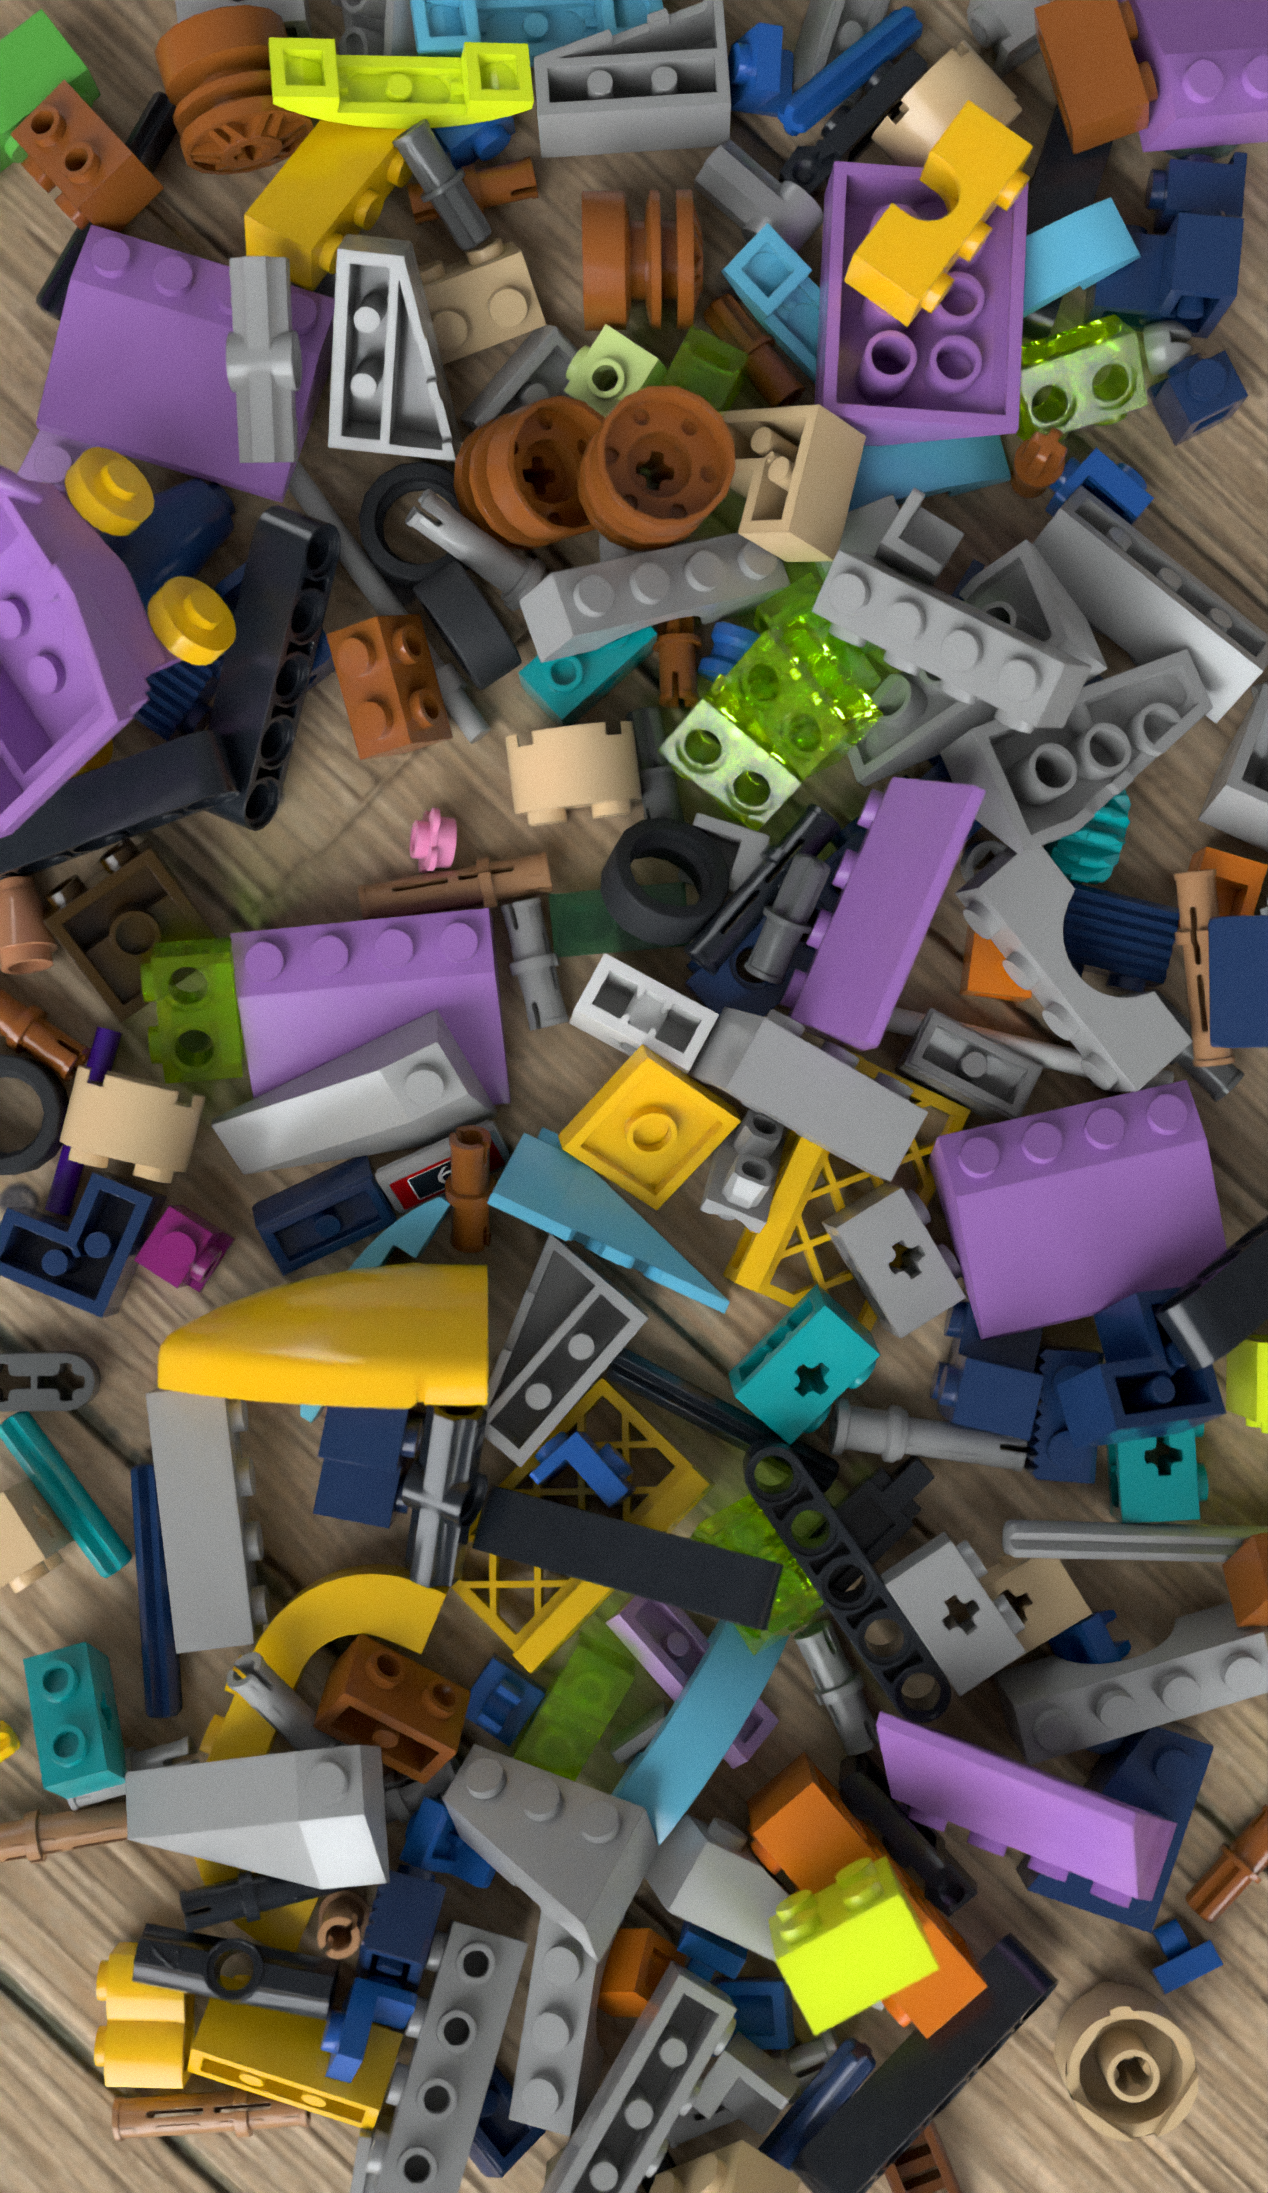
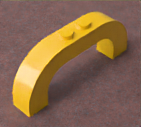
M369 1564L345 1568L314 1581L296 1594L269 1624L253 1652L259 1653L265 1662L295 1692L310 1657L326 1643L343 1636L361 1633L373 1635L422 1654L450 1587L434 1586L426 1588L410 1581L409 1570L398 1565ZM233 1667L232 1670L242 1679L246 1678L238 1668ZM226 1683L224 1691L234 1694V1698L226 1716L222 1717L214 1714L199 1748L200 1751L209 1754L206 1762L269 1755L278 1732L238 1692L232 1690ZM194 1857L204 1885L238 1877L237 1870H240V1868ZM319 1897L261 1912V1919L247 1923L246 1917L231 1921L242 1931L270 1947L296 1952Z

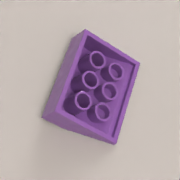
M1129 0L1138 29V40L1130 43L1137 64L1146 60L1149 62L1158 95L1157 100L1149 103L1148 128L1139 131L1142 151L1153 152L1268 142V0Z
M834 161L824 195L815 405L820 404L866 436L865 446H885L1014 434L1018 431L1028 183L1007 212L997 205L985 223L993 229L975 257L969 263L962 257H959L947 274L955 279L935 311L930 314L921 308L910 325L906 327L844 282L853 254L891 203L910 216L924 221H934L947 216V207L935 191L919 180L923 170L922 167Z
M91 224L69 281L36 420L37 428L92 446L107 448L125 456L280 503L284 501L297 462L239 463L236 392H233L230 388L226 367V341L228 333L233 331L230 267ZM291 285L292 328L298 333L302 356V382L300 390L295 391L299 458L332 365L335 298Z
M893 777L885 786L883 792L872 788L857 822V825L867 829L858 852L848 848L845 850L831 883L842 889L833 911L829 912L825 909H820L806 941V945L816 948L807 972L795 968L780 1003L790 1008L788 1017L803 1025L805 1032L854 1053L878 1047L986 790L974 785Z
M489 908L231 933L236 997L253 1099L437 1009L493 1105L511 1103L494 922Z
M1187 1080L938 1136L928 1160L982 1342L1093 1316L1136 1292L1183 1287L1227 1250L1207 1138Z
M880 1711L876 1728L891 1798L911 1806L907 1816L909 1819L942 1832L945 1831L948 1821L970 1830L967 1839L968 1843L1003 1857L1008 1846L1031 1855L1028 1868L1066 1882L1069 1871L1093 1881L1090 1893L1114 1904L1129 1908L1132 1897L1139 1900L1152 1901L1177 1823L1033 1766H1028V1764L939 1729Z

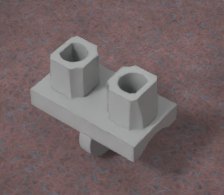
M752 1109L748 1110L742 1122L714 1150L700 1206L701 1211L708 1214H718L721 1219L727 1221L736 1218L748 1230L760 1234L767 1223L785 1139L781 1138L784 1128L783 1124L761 1112L757 1113Z

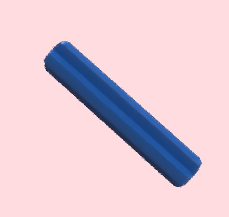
M904 6L900 10H894L778 106L777 118L783 124L785 132L791 136L806 133L865 84L887 60L892 61L919 39L923 31V24L917 19L916 11L909 6Z

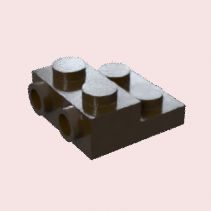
M130 838L113 846L99 859V862L104 867L103 870L84 883L78 875H73L64 880L47 894L46 899L50 902L51 906L43 910L44 924L121 1023L226 950L223 942L191 901L184 886L148 838L135 846Z

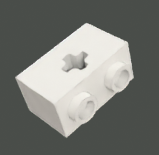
M604 953L573 1010L569 1024L629 1056H632L643 1044L687 1075L719 1014Z

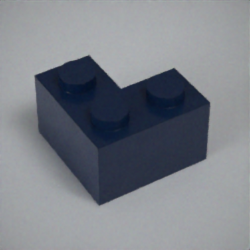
M1197 207L1188 210L1186 213L1179 212L1165 236L1148 234V231L1141 226L1126 225L1141 257L1087 288L1083 326L1144 332L1145 324L1162 320H1176L1184 324L1191 331L1192 337L1208 339L1237 297L1244 218L1225 217V213L1217 208Z
M93 1172L71 1225L26 1206L7 1207L0 1223V1276L100 1318L118 1314L139 1265L134 1259L152 1233L167 1196L110 1172Z
M964 1287L963 1293L966 1298L950 1307L947 1311L944 1336L953 1337L948 1361H938L935 1366L930 1387V1398L937 1400L936 1411L951 1423L1030 1441L1044 1379L1043 1375L1034 1371L1044 1327L982 1342L966 1287Z
M1182 1287L1136 1292L1093 1315L1106 1363L1099 1364L1056 1385L1074 1450L1179 1434L1227 1414L1213 1364L1199 1370H1192L1154 1315L1155 1311Z
M418 1396L416 1404L411 1408L327 1406L318 1457L324 1459L313 1514L389 1529L395 1521L397 1512L408 1513L409 1507L404 1505L402 1501V1490L407 1476L404 1472L407 1457L415 1458L416 1451L421 1449L426 1413L417 1411Z

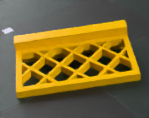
M845 1049L860 1059L855 1068L858 1072L873 1080L878 1072L884 1073L913 1090L910 1097L917 1100L912 1102L922 1109L931 1106L948 1114L949 1118L940 1136L962 1131L971 1112L970 1109L864 1060V1057ZM789 1128L785 1137L767 1223L760 1234L748 1230L746 1226L744 1227L723 1276L734 1283L791 1308L816 1284L829 1294L828 1288L854 1279L849 1269L826 1279L823 1278L813 1246L829 1241L831 1238L827 1231L809 1237L801 1214L808 1200L826 1193H830L837 1213L845 1208L839 1188L871 1177L875 1189L884 1183L883 1179L863 1170L835 1179L828 1160L830 1152L797 1135L795 1131ZM914 1137L900 1165L909 1161L912 1162L919 1182L915 1193L927 1209L936 1186L929 1162L925 1168L922 1156L932 1153L936 1141L918 1147ZM822 1171L826 1183L814 1188ZM794 1230H796L799 1241L788 1245ZM896 1243L892 1246L896 1258L889 1265L900 1268L903 1262L901 1255L908 1247ZM801 1251L804 1252L814 1280L813 1284L792 1292L770 1284L781 1259ZM866 1299L857 1320L871 1332L877 1316Z
M602 1377L566 1414L522 1467L517 1466L498 1486L543 1498V1495H578V1508L588 1511L587 1495L597 1494L592 1488H587V1482L579 1473L578 1488H543V1485H537L534 1480L533 1489L517 1488L540 1465L534 1456L555 1435L561 1431L568 1435L576 1426L577 1431L587 1433L586 1415L603 1397L622 1414V1441L608 1443L615 1449H622V1456L631 1467V1448H657L675 1466L657 1487H635L636 1491L633 1494L649 1495L633 1512L632 1495L623 1502V1521L670 1533L716 1484L701 1469L695 1467L614 1386ZM631 1424L649 1441H631ZM607 1442L595 1443L601 1449ZM630 1474L627 1479L632 1484V1474ZM481 1511L470 1526L468 1542H473L475 1535L473 1534L476 1532ZM489 1554V1580L466 1581L461 1577L451 1587L515 1652L512 1656L530 1674L540 1670L615 1591V1589L573 1577L569 1579L544 1580V1569L535 1566L534 1580H500L499 1556ZM544 1587H561L544 1605ZM474 1588H489L490 1604ZM500 1588H534V1616L518 1633L500 1615Z

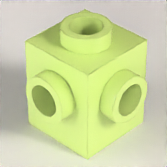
M605 324L591 348L584 345L572 359L566 372V379L569 380V383L564 392L573 399L584 401L606 418L625 396L648 386H659L668 370L657 357ZM617 382V384L615 385V387H614L613 389L609 390L610 387H611L614 383Z

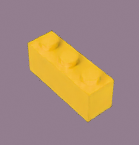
M320 120L244 214L246 256L289 258L290 281L305 290L313 292L327 273L332 275L336 273L337 248L346 234L358 235L362 229L370 230L381 214L384 200L394 187H403L413 174L398 148H395L392 143L397 136L407 129L353 126Z
M242 1974L233 1976V1979L220 1975L222 1984L227 1990L241 1989L252 1978V1976ZM210 1998L191 2048L187 2071L365 2130L373 2131L404 2034L392 2031L389 2026L372 2022L363 2061L351 2083H346L325 2077L331 2053L320 2050L327 2021L249 2005H233L224 2000Z

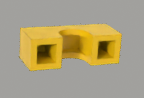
M968 99L930 150L919 178L922 183L942 198L947 207L948 215L934 221L919 220L891 203L853 254L844 282L906 327L910 325L921 308L932 314L955 281L947 273L957 259L962 257L969 263L975 257L993 229L985 223L997 205L1007 212L1025 188L1030 176L1024 173L1022 169L1033 146Z

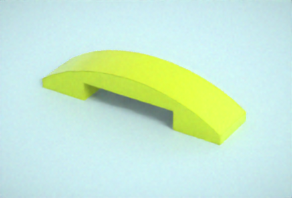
M269 37L268 48L273 104L308 117L353 126L408 129L421 120L427 119L430 128H442L492 121L531 110L533 107L534 97L528 44L464 42L461 57L336 55L335 39Z

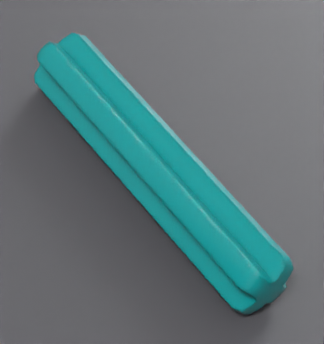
M28 1411L16 1412L0 1424L1 1440L99 1575L103 1578H108L126 1566L132 1559V1553Z

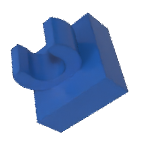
M1114 1610L1092 1612L1091 1615L1048 1640L1055 1656L1082 1664H1105L1122 1661L1121 1658L1125 1657L1132 1647L1129 1640L1112 1641L1106 1625L1117 1617Z
M494 1653L469 1689L471 1696L466 1718L510 1747L545 1696L546 1688Z
M684 1919L677 1951L690 1958L685 1968L707 1982L711 1980L715 1970L735 1980L746 1962L748 1949Z
M1177 1919L1152 1931L1168 1961L1151 1970L1163 1995L1224 1965L1211 1940L1192 1949Z

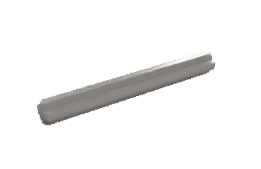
M1008 1520L1002 1528V1548L1004 1553L1015 1558L1226 1562L1242 1546V1542L1253 1534L1268 1532V1526Z

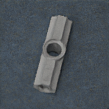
M269 256L229 258L233 331L228 333L226 341V367L230 388L233 392H236L239 463L298 462V421L296 417L295 391H299L301 387L302 356L298 333L292 328L290 260L286 257Z

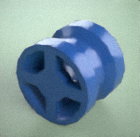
M716 622L711 634L714 646L711 654L702 658L697 673L721 687L743 694L754 695L760 683V678L757 674L761 662L769 659L774 644L764 636L731 623Z

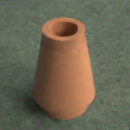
M15 876L0 880V963L2 972L6 974H31L44 971L53 966L52 953L57 950V945L53 934L43 922L44 909L38 891L35 888V881L31 877Z

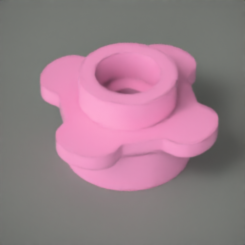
M439 808L425 811L422 821L415 820L412 825L411 858L418 859L419 873L426 874L427 871H434L435 867L449 869L454 859L457 840L455 818L442 817Z

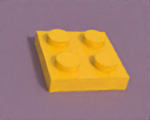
M642 1044L562 1130L558 1138L564 1151L657 1211L739 1125L741 1119L735 1107Z

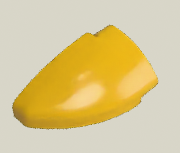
M405 1263L358 1268L309 1277L259 1291L220 1306L171 1332L160 1345L157 1387L165 1390L219 1398L303 1405L411 1408L416 1404L417 1396L418 1401H424V1405H487V1265Z

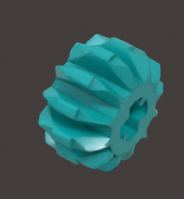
M1125 789L1108 801L1080 830L1044 845L1045 851L1069 882L1081 885L1082 882L1095 885L1099 882H1105L1111 876L1113 867L1119 863L1120 851L1126 843V829L1130 823L1128 812L1131 803Z

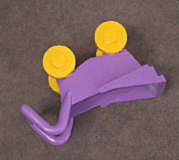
M93 447L83 452L66 472V491H59L51 483L23 479L12 470L0 465V838L9 836L18 829L67 780L103 767L110 761L113 754L112 737L149 700L146 692L150 687L145 679L150 674L183 660L194 665L211 664L235 640L236 626L229 608L216 592L194 578L178 576L166 582L150 599L147 617L130 572L99 534L103 532L114 536L132 534L152 513L154 497L149 483L140 470L127 458L107 448Z

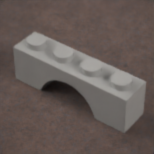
M737 532L554 572L523 597L519 603L540 662L543 663L597 650L625 635L673 619L699 616L702 625L754 613L789 588L791 584L782 559Z
M1009 846L1006 847L955 892L956 896L966 907L963 910L965 920L979 936L987 940L991 939L1006 958L1003 960V967L1007 974L1018 986L1032 991L1045 1008L1042 1011V1016L1046 1024L1060 1038L1072 1042L1084 1058L1081 1061L1084 1072L1097 1086L1110 1092H1138L1193 1042L1154 991L1126 993L1114 997L1095 990L1077 974L1069 961L1063 939L1064 916L1075 888L1042 846L1020 855Z
M1228 1602L1175 1618L1174 1629L1162 1644L1147 1653L1131 1659L1105 1664H1082L1067 1661L1053 1655L996 1672L993 1675L1006 1729L1029 1766L1268 1693V1649L1264 1631L1259 1626L1237 1627L1232 1604Z
M541 1911L509 2120L571 2136L594 2099L599 2088L605 2049L600 2046L596 2032L599 1992L611 1947L625 1920V1915L600 1963H598L584 1950L582 1943L559 1923L555 1924Z

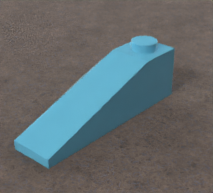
M542 1127L537 1138L523 1133L487 1204L565 1241L575 1240L604 1259L628 1269H636L642 1272L643 1276L725 1314L730 1301L592 1168L564 1151L558 1134Z

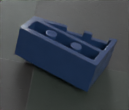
M1173 1721L1125 1736L1122 1745L1118 1749L1101 1755L1088 1772L1091 1776L1083 1787L1177 1823L1152 1901L1139 1900L1132 1897L1129 1908L1114 1904L1091 1894L1090 1890L1093 1881L1069 1871L1066 1882L1028 1868L1031 1858L1029 1854H1026L1016 1868L1026 1889L1030 1892L1152 1933L1214 1746L1197 1729Z

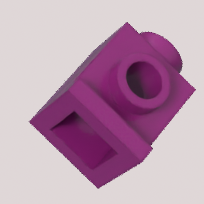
M171 1205L168 1206L134 1261L177 1289L190 1286L196 1291L202 1292L235 1241V1238L186 1206Z

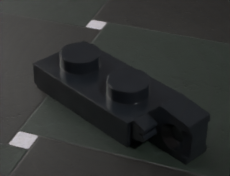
M913 48L896 64L891 60L884 62L867 82L864 89L867 94L852 109L846 104L840 107L826 122L821 131L823 140H818L815 146H798L780 170L779 182L782 184L785 180L791 181L799 185L814 198L828 184L834 161L855 162L874 143L871 137L885 117L888 116L893 121L901 113L899 110L903 104L901 99L927 72L928 63Z
M911 1455L891 1475L880 1466L870 1477L866 1475L834 1506L873 1564L914 1525L912 1519L922 1508L913 1498L935 1478L930 1468L918 1456ZM824 1516L802 1538L818 1536L826 1526V1517ZM788 1551L777 1561V1563L784 1565L782 1573L821 1613L825 1612L828 1607L790 1551ZM852 1564L836 1567L830 1574L828 1585L834 1590L845 1592L863 1575L862 1570Z
M867 1753L848 1755L841 1761L838 1785L840 1786L839 1795L843 1803L857 1819L864 1821L866 1818H869L884 1835L882 1842L885 1849L898 1865L904 1869L912 1866L925 1880L924 1897L948 1917L953 1915L972 1897L974 1898L978 1894L977 1882L945 1848V1840L935 1829L907 1817L911 1806L891 1798L886 1774Z

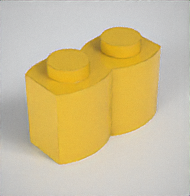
M119 1942L109 1954V1960H102L100 1962L97 1973L96 1994L98 2001H106L107 2026L100 2025L97 2030L94 2046L95 2066L104 2067L105 2087L183 2089L192 2075L187 2069L191 2048L195 2040V1995L132 1982L134 1958L138 1942Z

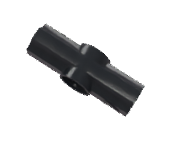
M427 1405L420 1455L410 1467L402 1490L404 1505L412 1508L404 1567L410 1572V1581L426 1588L434 1586L452 1587L463 1575L470 1526L479 1515L488 1491L487 1475L479 1472L488 1413L482 1405Z
M146 1923L144 1931L139 1938L134 1958L132 1982L224 2000L233 2005H249L328 2021L338 1984L340 1961L253 1944L241 1938L227 1939L197 1932L187 1934L186 1930ZM235 1954L249 1955L254 1965L251 1980L241 1989L227 1990L220 1979L223 1963Z

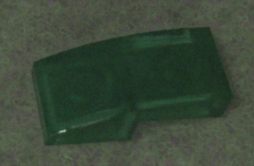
M685 882L641 885V888L648 895L662 903L676 906L687 905ZM600 889L549 894L554 953H558V958L679 947L691 943L664 946L642 941L623 930L608 913Z

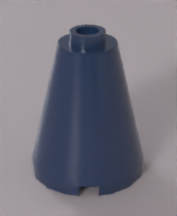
M193 478L153 495L154 508L152 513L132 534L127 536H114L105 532L99 534L130 572L147 617L150 599L166 582L178 576L194 578L234 531L231 516L236 513V509L228 494L218 483L210 482L207 485L201 479Z

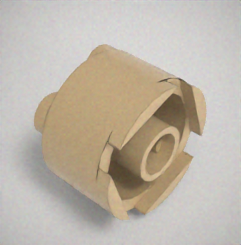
M963 40L956 50L954 48L949 50L921 77L901 99L903 103L899 108L901 113L893 121L886 116L871 138L897 166L924 168L930 150L968 99L1007 128H1009L1010 123L1023 109L1015 102L1018 97L972 47Z
M620 721L621 734L607 735L605 722L531 731L533 744L521 747L517 734L505 737L515 815L527 814L530 827L568 822L566 810L588 807L592 808L593 819L630 815V802L642 799L632 721Z
M78 1066L59 1140L61 1143L71 1146L69 1160L99 1168H107L109 1158L135 1164L133 1175L169 1184L172 1183L175 1171L187 1172L206 1096L193 1092L190 1104L177 1101L179 1094L177 1087L112 1071H107L103 1082L89 1080L92 1067Z
M1104 1981L1095 1985L1091 1991L1077 1999L1064 2014L1056 2034L1054 2058L1060 2076L1081 2117L1093 2129L1117 2141L1135 2142L1134 2138L1152 2134L1159 2137L1169 2133L1185 2119L1198 2093L1196 2059L1189 2039L1173 2014L1161 2000L1141 1988ZM1133 2056L1136 2057L1135 2060H1134L1131 2064H1128L1127 2062L1122 2061L1123 2059L1129 2060V2059H1131Z

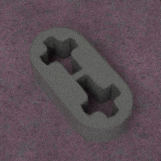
M25 1351L0 1354V1373L3 1370V1364H7L10 1375L31 1376V1386H22L11 1390L8 1399L3 1398V1390L0 1388L1 1412L74 1410L92 1401L100 1389L101 1375L99 1367L92 1358L84 1353L75 1351ZM67 1363L72 1364V1370L75 1375L84 1376L85 1385L74 1390L72 1398H67L65 1387L44 1386V1376H54L65 1372Z

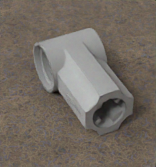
M728 140L723 145H719L713 151L694 179V188L741 228L742 236L747 244L768 223L797 253L823 223L824 213L803 188L787 180L781 184L731 140Z

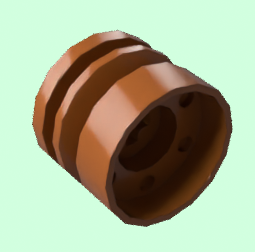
M252 5L225 6L195 14L174 25L159 39L154 53L167 97L171 104L177 106L172 117L181 137L180 145L188 167L206 174L229 175L247 173L272 166L292 156L313 130L311 117L273 104L268 48L269 37L288 38L282 16L271 9Z
M675 189V220H661L660 190H649L644 220H631L624 190L582 191V263L585 331H601L605 324L614 330H626L630 318L632 300H645L651 330H661L662 300H676L677 329H693L694 313L703 289L702 226H700L693 204L692 189Z
M648 386L625 396L606 416L597 433L586 446L577 471L579 500L590 524L609 542L634 552H650L669 548L685 541L728 493L736 470L733 438L722 415L702 396L680 387ZM642 468L650 470L651 481L659 484L655 490L646 488V477L639 474Z
M560 395L537 400L516 409L513 413L504 414L496 419L484 422L465 438L455 459L453 486L462 515L499 543L516 553L540 548L563 539L596 530L590 524L579 500L577 471L585 448L597 433L598 428L605 419L604 416L584 401Z

